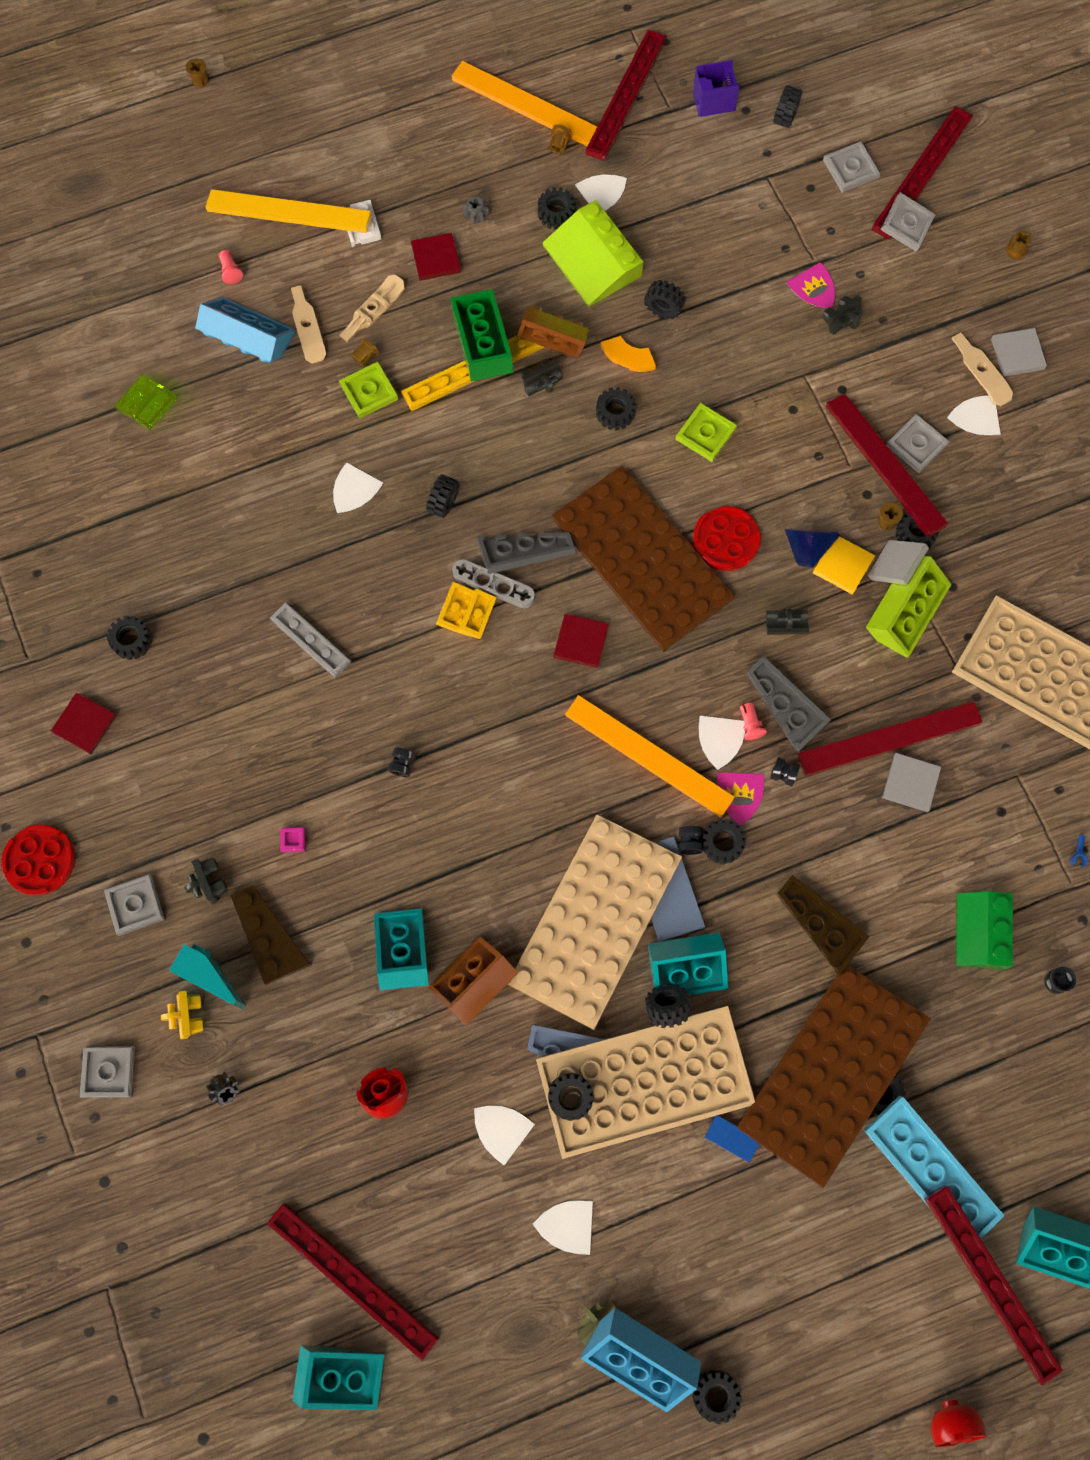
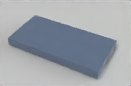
M674 837L655 842V844L680 855ZM682 859L651 918L658 942L667 941L705 928Z

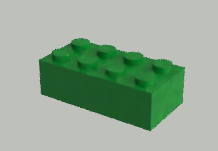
M493 289L451 297L452 315L470 381L513 373L512 354Z

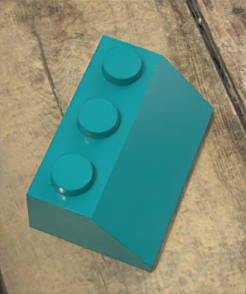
M720 932L648 944L649 963L654 988L658 989L659 985L662 984L663 986L678 984L680 988L683 986L689 995L728 989L726 950Z
M1033 1206L1023 1226L1016 1264L1090 1289V1225Z

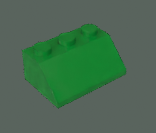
M985 891L956 894L955 966L1006 970L1013 967V893Z

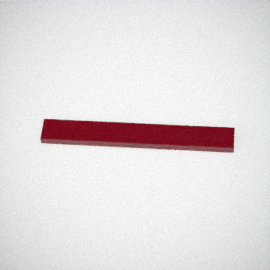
M647 30L586 148L585 155L602 161L606 160L666 42L665 35Z
M956 106L953 108L873 224L872 231L888 240L891 239L892 236L883 232L881 228L897 195L901 192L916 202L972 120L973 115Z
M843 394L827 402V410L925 535L929 537L946 528L948 522L847 395Z
M974 701L798 753L797 756L803 773L807 777L979 726L983 722Z
M943 1185L925 1197V1202L1038 1383L1043 1386L1063 1372V1369L949 1187Z
M283 1203L267 1222L270 1228L421 1361L424 1360L440 1339L286 1203Z

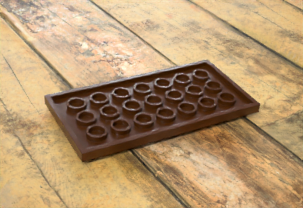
M622 465L552 515V520L562 532L570 533L574 546L663 652L735 598Z
M847 965L842 973L836 976L756 1097L755 1103L751 1105L737 1126V1129L824 1189L931 1018Z

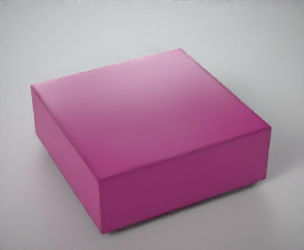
M305 827L281 828L280 851L282 853L305 852Z

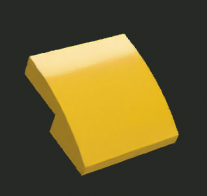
M835 534L815 567L813 574L853 595L875 555Z
M452 582L436 625L480 639L497 597L479 589L471 590Z

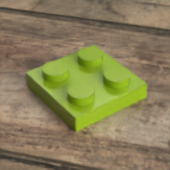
M378 362L339 380L340 386L359 419L398 400L395 390Z
M700 403L678 432L675 440L713 462L736 431L737 425Z

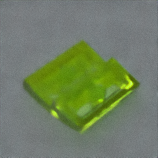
M141 374L114 407L118 412L132 418L136 424L151 430L178 398L162 385Z

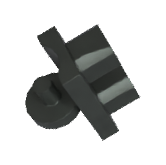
M857 295L853 299L844 296L840 299L837 310L830 307L824 310L823 318L829 325V332L832 335L848 326L852 329L860 326L859 318L863 314L860 306L862 302L860 296Z
M547 358L540 361L539 368L534 371L529 368L521 371L525 392L528 396L543 389L548 393L553 392L552 384L562 380L559 362L556 359L552 362Z
M786 609L766 611L767 635L808 634V610Z
M211 858L202 862L199 859L191 861L198 880H196L194 874L187 876L190 883L184 887L186 893L194 892L195 897L200 898L203 896L200 890L202 888L207 901H210L211 904L219 902L217 897L226 893L228 889L222 878L212 883L209 876L220 871L216 860Z

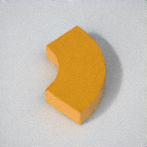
M622 336L601 342L600 346L603 352L616 365L619 364L629 368L630 371L636 372L656 370V365L649 348L639 349L632 347L624 341Z

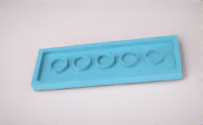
M899 1096L863 1130L924 1202L925 1197L943 1185H947L981 1239L1004 1217V1214L904 1097Z

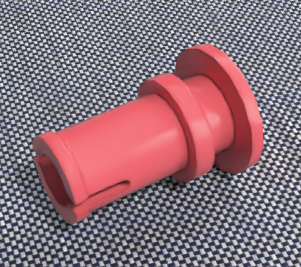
M229 250L221 251L218 257L222 264L223 282L229 285L240 282L243 278V273L238 268V265L234 263L232 253Z
M754 703L744 704L746 708L743 705L740 706L739 709L745 723L743 728L747 732L744 734V739L756 740L765 736L767 730L761 728L762 722L758 720Z

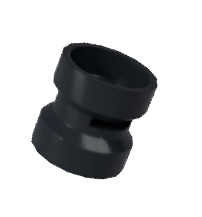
M395 747L392 753L394 759L389 763L387 771L399 777L409 778L411 774L410 766L411 763L415 762L416 754L407 749Z
M778 757L770 779L775 781L782 780L785 785L792 787L798 775L800 765L786 763L785 759Z
M699 826L679 828V837L681 838V843L679 844L680 854L698 855L703 853V844L700 842V838L703 836V828Z
M1058 967L1045 975L1044 984L1051 993L1061 994L1074 988L1076 976L1071 969Z

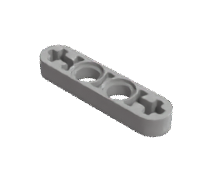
M459 560L453 565V576L460 583L474 589H479L520 608H529L534 603V591L525 584L496 572L488 574L486 568L467 560ZM465 567L467 569V573L459 575V570H462ZM480 575H487L490 580L487 584L481 585L477 582V578ZM503 583L510 586V590L507 593H500L497 588ZM528 593L529 599L526 598L524 601H521L520 595Z

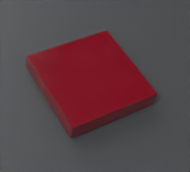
M452 233L411 241L419 281L461 273Z
M564 614L553 658L598 668L609 624Z
M75 693L50 732L92 755L117 716L84 696Z

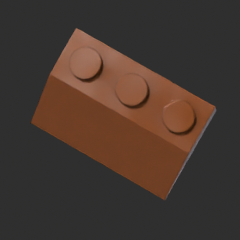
M527 306L517 337L578 359L585 346L589 328L584 327V324L578 321L570 322L564 320V317L559 314L551 315L545 313L540 307Z
M480 936L428 988L466 1026L511 982L518 972L502 954Z

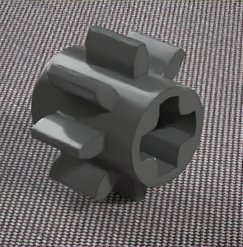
M479 195L468 197V204L463 203L465 219H470L473 224L484 222V215L489 216L487 200L483 201Z

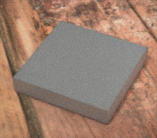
M861 141L824 156L823 161L842 193L880 177L878 168Z
M900 192L881 230L914 251H917L925 238L935 214Z
M1035 328L992 336L991 341L1003 377L1045 370L1047 365Z
M915 414L887 442L886 446L915 471L920 473L950 441Z
M889 540L867 576L873 581L907 585L929 548L925 543Z
M895 753L882 798L925 812L930 811L941 767Z
M151 874L104 890L115 932L118 936L165 920Z
M84 1047L80 1098H132L135 1047Z

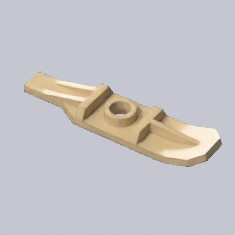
M397 275L388 276L383 284L354 312L353 320L340 334V337L349 342L360 330L371 327L405 290L404 281ZM370 306H376L374 310L368 309Z
M301 285L293 287L291 291L295 305L292 314L305 359L311 364L322 362L327 354L314 309L305 301ZM305 323L311 324L309 327H303Z
M961 332L953 336L952 340L962 353L964 364L986 390L993 404L1002 406L1011 401L1013 395L1011 388L984 352L973 347ZM981 367L985 372H980L977 368Z

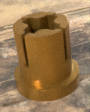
M199 58L188 61L186 71L191 77L194 86L197 88L206 86L209 82L206 73V63Z
M554 125L551 130L552 137L548 148L555 154H563L568 140L571 139L572 132L563 125Z
M1019 231L1014 235L1006 247V253L1010 258L1020 260L1026 256L1031 242L1030 234L1026 231Z
M363 338L361 344L350 356L358 365L364 367L373 356L379 354V351L368 339Z
M896 503L884 504L879 511V527L883 530L893 529L902 518L903 512L901 507Z

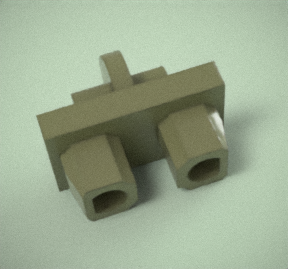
M611 1300L603 1308L598 1302L591 1309L586 1304L581 1307L586 1314L579 1320L583 1328L577 1335L585 1346H587L600 1321L614 1308L618 1309Z

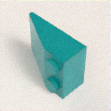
M422 909L375 913L376 962L380 990L429 985Z
M194 943L192 947L184 944L169 971L244 1010L245 1003L218 963L210 958L212 953Z
M300 1345L292 1401L301 1409L377 1410L384 1354L329 1346Z

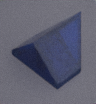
M785 529L798 566L813 568L840 537L838 532Z

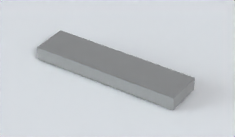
M287 602L270 617L273 623L335 679L351 664V660Z

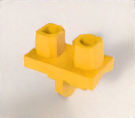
M180 991L176 995L178 1012H175V1004H168V1013L161 1015V1021H169V1029H177L176 1020L178 1019L180 1039H188L190 1035L203 1031L202 1018L189 1019L188 1010L201 1008V999L198 994H187V991Z

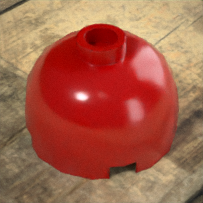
M385 1067L375 1069L363 1077L360 1082L362 1086L356 1092L361 1107L370 1116L379 1119L393 1117L402 1111L407 1103L409 1093L403 1074L396 1068L386 1070Z
M958 1400L943 1402V1408L936 1411L931 1418L930 1430L936 1448L956 1446L957 1443L962 1442L970 1443L987 1437L985 1425L978 1412L968 1405H959Z

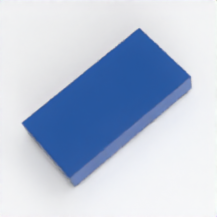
M718 1115L714 1117L704 1137L748 1163L751 1162L759 1145L738 1130L737 1126Z

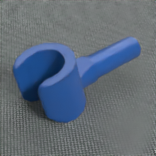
M1079 835L1076 854L1070 857L1071 865L1076 864L1077 857L1081 858L1080 867H1085L1088 863L1087 857L1083 854L1084 835Z

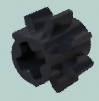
M225 1072L213 1076L210 1084L206 1085L209 1091L207 1096L211 1102L217 1100L220 1106L233 1102L236 1094L239 1093L236 1087L238 1082L234 1076L228 1077Z

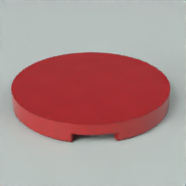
M721 506L704 513L697 521L693 533L695 551L708 566L721 571H734L748 565L757 555L761 543V533L752 516L734 506Z
M45 824L28 826L12 839L10 838L1 858L2 872L9 884L17 891L31 896L47 895L59 889L69 879L75 865V851L70 839L57 828Z

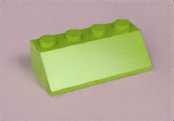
M923 557L907 585L891 584L866 626L876 641L904 657L909 658L952 585L932 557Z

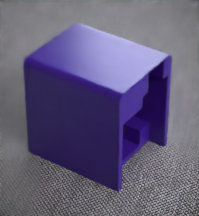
M733 60L696 66L693 97L699 117L735 111L739 84L736 82L733 71Z

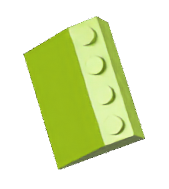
M597 200L577 210L543 242L547 252L588 307L642 277V259Z

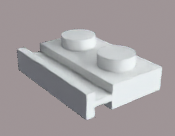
M371 200L351 204L350 207H347L368 210L372 214L367 233L348 231L352 247L358 243L362 245L382 240Z

